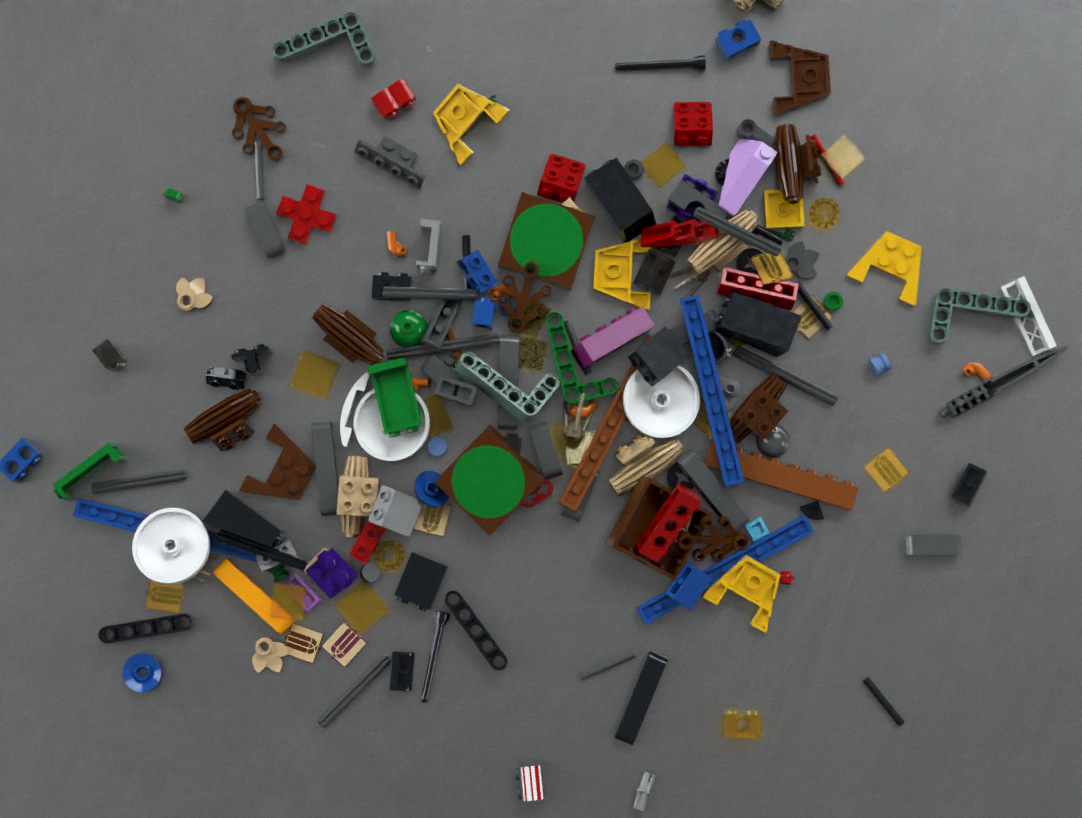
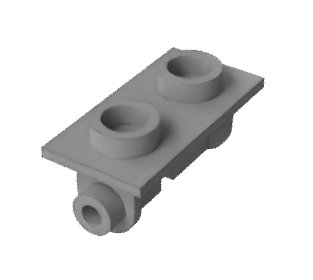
M290 540L274 547L280 551L298 556ZM261 555L255 556L262 572H268V569L281 564Z

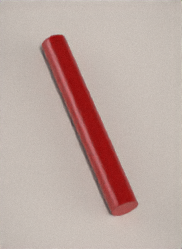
M812 135L811 140H815L819 154L837 184L841 186L845 183V180L818 135Z

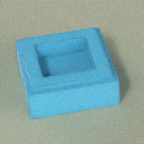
M761 516L744 525L753 543L770 534Z

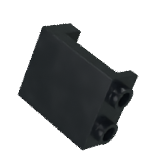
M665 326L629 355L628 359L633 367L640 372L643 379L653 387L686 360L689 355Z
M412 552L394 595L398 596L397 600L402 603L408 604L410 601L415 603V608L419 610H430L448 566Z

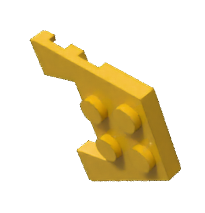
M458 84L434 110L433 114L443 134L446 135L450 148L455 152L458 163L464 165L474 152L461 140V137L484 111L499 124L510 110Z
M886 231L846 276L863 283L871 265L906 281V284L898 300L914 307L917 301L922 246Z
M636 239L596 250L593 289L639 308L644 307L645 310H650L651 293L631 292L633 253L652 254L653 247H642L641 239Z
M746 555L704 591L701 596L718 605L726 590L730 589L760 606L750 624L766 633L780 574Z

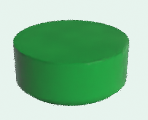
M167 188L163 194L165 198L176 203H181L183 195L173 189Z
M829 292L824 297L823 303L829 311H836L843 305V298L838 292Z

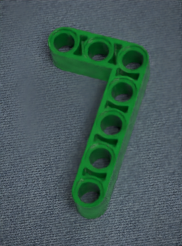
M558 312L549 313L546 317V326L564 400L572 405L579 403L582 393L585 394L584 402L614 395L618 390V382L612 377L583 384L578 383L563 317ZM551 317H558L560 323L557 326H552L549 323ZM556 335L564 337V342L561 345L554 343L553 339ZM565 353L568 355L569 360L566 363H560L558 356ZM565 372H571L573 380L566 382L563 380L562 375ZM606 382H613L615 389L611 392L606 391L604 388ZM588 386L596 388L594 396L586 394L585 390ZM571 390L576 391L578 394L577 399L574 401L567 398V393Z

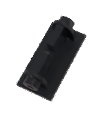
M214 366L208 368L205 375L206 384L213 387H229L233 390L245 389L244 380H246V373L243 370L229 369L228 375H225L226 368Z

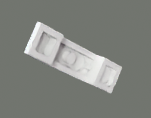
M367 372L354 384L342 409L340 435L342 445L347 448L354 430L347 427L358 391L366 393L371 377Z

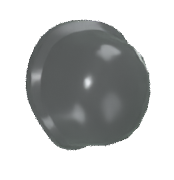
M717 331L709 332L715 363L718 364L727 360L732 353L730 338Z
M776 425L765 440H762L757 435L756 444L758 450L763 455L776 458L782 456L787 451L790 438L788 432L782 426Z

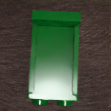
M403 357L367 367L368 374L372 378L384 428L383 434L393 438L400 436V432L408 431V433L419 431V427L423 426L408 359Z
M108 443L53 484L55 487L54 492L59 499L63 498L64 500L71 501L74 499L68 490L71 486L109 458L118 464H122L127 459L116 444Z

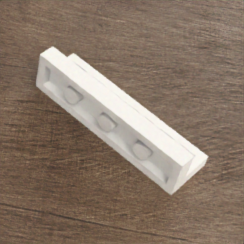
M1025 276L1000 287L1005 297H1011L1007 292V288L1016 285L1019 291L1017 298L1020 299L1021 296L1022 299L1027 300L1031 305L1029 313L1031 318L1026 316L1022 322L1020 318L1014 319L1032 357L1057 346ZM1026 320L1033 322L1035 326L1033 333L1025 331L1024 324ZM1034 337L1041 339L1044 345L1043 348L1037 351L1032 346Z

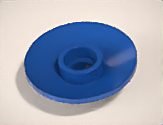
M434 471L420 473L415 479L414 490L421 502L431 507H439L447 502L449 496L434 482L441 475Z
M145 653L131 656L123 666L124 682L130 689L137 692H146L153 689L161 678L159 662L153 656ZM141 669L146 670L145 676L140 675Z

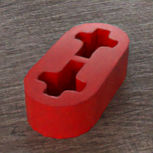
M544 480L541 484L544 483L545 486H550L548 489L549 493L545 494V492H542L538 495L537 491L541 489L539 485L529 495L536 494V497L532 499L533 503L522 502L521 504L526 508L535 506L552 494L553 485L549 481Z

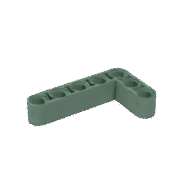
M347 12L283 39L272 47V53L276 60L286 62L348 35L362 66L370 67L375 63L376 59L359 16L354 12ZM351 18L357 20L354 26H348L347 21ZM332 26L339 27V31L334 34L330 33L329 29ZM320 33L322 35L321 39L313 41V34ZM356 36H363L364 40L362 43L354 42ZM301 40L304 42L303 47L295 48V42ZM285 48V55L278 56V49ZM364 53L372 55L368 61L362 60L361 57Z
M942 288L935 297L930 340L937 345L943 344L947 340L952 309L1024 318L1030 313L1031 305L1025 299ZM941 293H947L950 300L942 302L939 296ZM966 296L969 299V303L967 305L960 304L959 297ZM979 299H986L988 306L981 308L978 305ZM999 301L1006 303L1007 309L1005 311L998 309L997 303ZM1018 304H1023L1026 307L1025 313L1021 314L1017 311L1016 307ZM944 312L947 315V319L939 321L937 313ZM937 330L942 331L944 339L937 340L934 337V332Z
M466 352L462 354L456 364V370L461 376L523 423H529L533 420L560 384L559 378L556 375L547 374L530 395L527 396L473 353Z

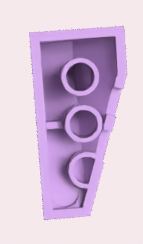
M739 139L729 154V163L725 172V181L722 186L718 206L734 217L778 152L762 141Z

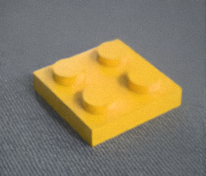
M781 189L764 190L766 229L804 227L803 199H800V202L797 204H789L788 201L786 202L783 199Z

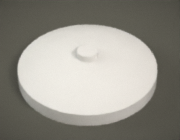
M680 365L653 387L636 370L630 376L624 388V411L630 423L641 433L654 438L672 437L685 431L695 420L700 406L699 389L692 375Z
M371 390L361 399L354 414L353 425L356 438L367 453L384 461H400L411 457L421 449L429 435L431 420L427 405L417 393L416 397L423 426L419 427V431L412 433L403 431L400 432V436L393 438L383 434L384 428L375 390Z
M180 508L161 509L149 515L136 530L132 544L134 561L139 570L150 580L165 585L180 584L194 577L205 565L210 551L209 534L204 524L193 513Z

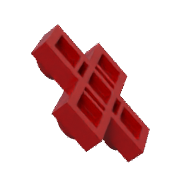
M307 184L300 202L282 196L276 214L294 220L288 239L306 245L312 227L331 233L337 215L319 209L325 190Z

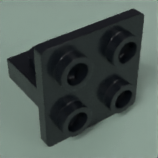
M264 344L253 346V350H246L245 348L234 350L235 354H231L230 357L234 361L244 360L246 372L255 377L262 375L258 356L271 354L272 349L264 346Z

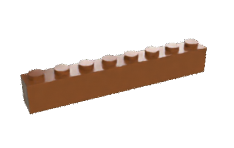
M711 443L704 463L708 468L721 471L715 444ZM736 447L743 478L847 510H853L859 489L855 487L854 482L844 480L841 483L836 481L837 477L827 474L825 477L818 476L817 471L807 469L805 472L799 470L800 466L790 463L788 466L781 464L780 460L770 458V461L762 459L763 455L754 452L751 455L745 454L744 449Z

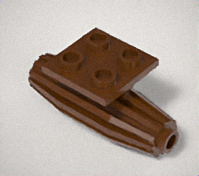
M788 123L776 127L775 151L778 152L775 156L776 168L783 199L786 202L788 201L789 204H797L800 202V199H803L804 176L813 178L815 184L819 183L818 176H821V168L817 161L819 150L816 147L815 140L812 141L809 134L805 135L806 143L801 145L795 125Z
M323 303L312 316V319L327 334L323 340L350 362L354 363L359 358L373 366L374 364H380L385 356L382 355L384 350L373 339L377 333L348 310L341 313Z
M772 373L759 384L730 419L734 442L737 444L752 432L757 434L762 440H765L787 414L788 410L778 402L787 385L775 374Z
M251 389L229 396L198 415L184 427V430L193 444L210 438L221 452L230 450L234 447V444L248 439L254 433V430L244 418L260 405L258 401L261 398L256 390L252 391Z

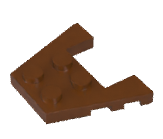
M773 40L770 41L771 59L791 58L793 96L773 98L774 115L782 114L831 93L828 55L796 48L788 44L777 43V41Z
M273 424L266 439L283 447V450L266 483L247 475L240 491L300 500L316 469V464L277 425Z

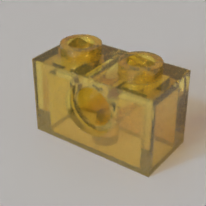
M727 710V713H722V737L762 739V715H758V711H746V714H739V710ZM740 719L747 721L745 729H738L737 722Z

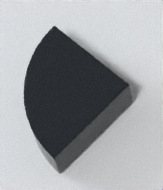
M818 501L799 507L801 512L810 519H824Z

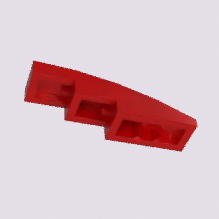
M695 219L679 224L673 220L642 229L641 246L668 247L700 243L717 239L719 229L704 221L697 222Z

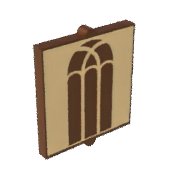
M293 623L288 635L285 636L286 641L284 645L289 652L287 655L313 664L317 652L321 649L319 646L324 633Z

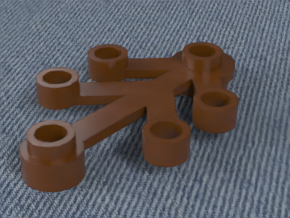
M246 97L237 98L233 104L237 118L232 135L235 139L243 138L244 131L242 126L246 117L249 127L246 142L243 145L244 153L247 155L254 153L253 143L256 132L267 148L268 158L272 161L281 159L283 154L281 148L278 145H273L262 128L272 129L281 134L285 132L286 125L282 121L272 122L256 119L251 113H261L267 118H272L275 115V109L272 106L253 105ZM241 104H246L245 110H240ZM267 109L273 110L271 115L266 114ZM282 124L283 129L277 130V125ZM236 130L241 131L240 136H235ZM246 146H252L250 152H246L245 148ZM274 150L278 151V156L276 157L272 156Z
M528 261L523 268L526 276L521 294L514 284L513 276L507 275L502 281L518 305L515 312L509 303L510 297L508 294L502 293L498 297V303L503 306L509 316L508 327L515 333L524 331L528 321L537 316H543L547 311L546 305L540 303L535 307V310L524 315L526 307L542 298L549 297L552 292L549 286L544 285L540 291L529 296L533 277L539 272V265L535 261ZM533 265L535 271H530L528 266ZM505 279H511L512 284H506ZM543 289H548V290H549V294H547V295L543 294V293H542V290H543ZM506 297L507 302L503 303L500 298ZM538 307H543V308H544V312H543V313L538 312L537 308H538ZM520 320L521 325H515L514 321Z
M705 515L700 519V523L712 536L691 535L689 532H681L677 538V542L682 549H689L693 544H709L703 549L697 548L693 551V557L698 562L703 561L710 553L713 561L719 562L732 550H743L749 544L748 535L742 531L737 532L727 516L720 517L718 523L722 529L727 530L730 536H723L713 525L711 517ZM722 544H727V545H726L724 548H722L721 550H720V549H716V548H718L719 546H721Z

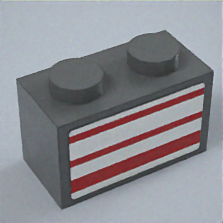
M542 761L519 763V768H515L516 780H520L521 788H517L518 800L522 799V804L546 802Z

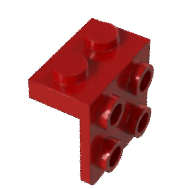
M675 102L674 146H712V104L710 102Z
M550 154L540 180L537 195L562 203L568 198L575 202L586 165L566 157Z

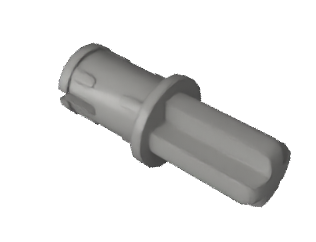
M647 772L643 773L640 786L636 789L638 793L633 805L634 809L644 810L648 796L651 794L650 790L655 775Z

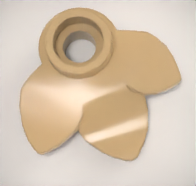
M182 277L176 285V291L179 295L177 305L181 310L191 311L194 307L204 308L212 301L213 296L204 293L206 288L204 278H197L189 283ZM190 299V304L184 305V300Z
M268 637L260 638L255 644L256 653L252 657L253 667L257 673L261 672L266 666L272 671L280 672L283 665L281 657L289 653L287 647L281 642H273ZM263 643L268 645L267 650L262 649Z

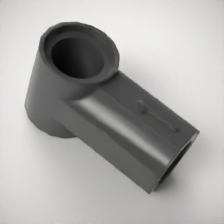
M751 119L743 120L738 125L737 133L743 139L762 141L769 147L775 139L758 127ZM749 125L751 133H745L742 126Z

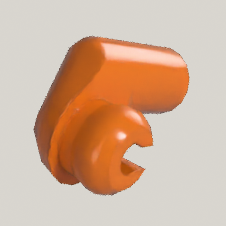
M387 232L388 250L396 257H403L407 253V248L397 242L396 232Z
M503 284L493 288L490 293V297L494 301H498V297L502 293H506L509 297L513 298L508 288Z
M968 363L964 366L963 371L967 376L979 375L984 381L992 376L981 363Z
M412 378L415 392L420 388H430L431 386L430 378Z
M591 400L582 407L580 418H587L598 405ZM578 405L569 407L568 411L572 417L576 418Z

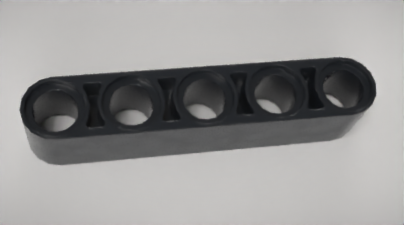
M455 590L448 592L445 595V603L491 667L497 671L503 670L508 663L504 652L463 596ZM450 594L458 595L459 601L457 604L452 605L449 603L448 597ZM466 609L470 612L468 620L460 618L459 613L461 610ZM473 625L481 627L482 632L480 635L475 636L471 633ZM484 641L492 642L493 649L491 651H485L482 648ZM497 656H501L505 660L504 665L501 667L494 665L493 660Z
M184 613L102 627L98 637L103 643H114L182 632L193 628L195 620L192 615ZM182 617L189 619V625L186 628L180 624ZM164 620L170 622V628L167 631L161 627V623ZM145 623L151 626L149 634L144 633L142 630V626ZM126 626L132 629L130 637L125 636L123 633ZM107 629L113 633L111 640H107L104 636Z
M650 650L616 732L615 739L630 745L634 744L668 657Z

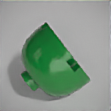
M403 310L392 319L390 334L393 341L401 347L420 345L421 343L419 342L426 331L427 323L419 312Z

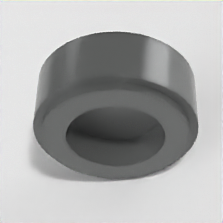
M630 160L624 167L632 179H637L644 173V166L639 160Z
M367 563L360 569V577L366 583H372L380 576V570L374 563Z

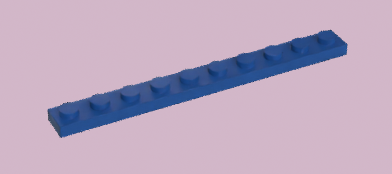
M695 295L680 299L724 485L726 487L743 483L744 479L700 297Z
M77 498L73 517L136 532L139 525L149 516ZM207 530L210 539V551L257 562L255 556L258 554L219 541L217 539L218 532Z
M805 515L752 543L745 549L703 570V573L712 578L708 588L744 556L748 555L760 562L813 533L814 530ZM665 591L636 608L645 624H648L681 606V604L665 594L667 592Z

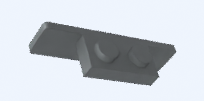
M384 136L377 148L362 140L357 142L354 152L361 158L367 159L377 167L390 172L393 176L404 180L411 186L421 189L425 176L410 168L418 154Z

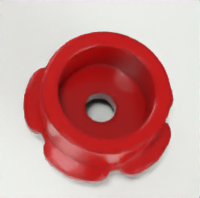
M780 571L779 583L792 585L793 579H795L792 576V572Z

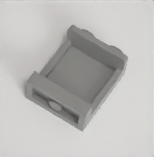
M421 219L420 228L423 232H431L428 261H416V266L422 273L432 274V271H437L442 227L441 222L438 220Z
M382 485L368 521L410 537L423 502Z

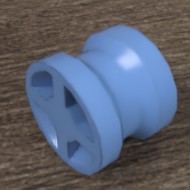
M884 352L880 353L877 358L869 359L871 367L877 376L881 375L884 370L892 369Z

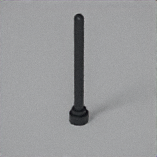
M705 54L694 57V59L616 63L614 68L616 70L694 66L698 70H706Z
M435 610L436 628L421 695L423 703L428 702L443 627L450 618V613Z

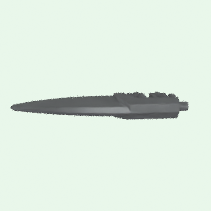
M1067 346L1035 357L995 378L990 377L975 388L945 403L947 408L939 412L941 417L945 418L952 415L955 418L1000 394V390L1042 367L1064 352Z

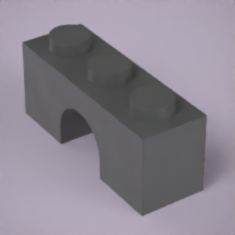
M681 180L667 200L682 211L690 203H698L703 209L723 219L729 214L718 206L719 202L715 203L710 200L711 196L704 191L700 193L694 189L696 186L688 180L685 182Z

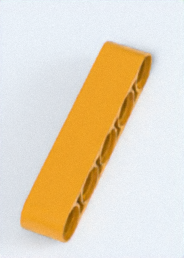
M225 558L213 571L227 587L279 634L283 635L295 622L283 608L229 559Z

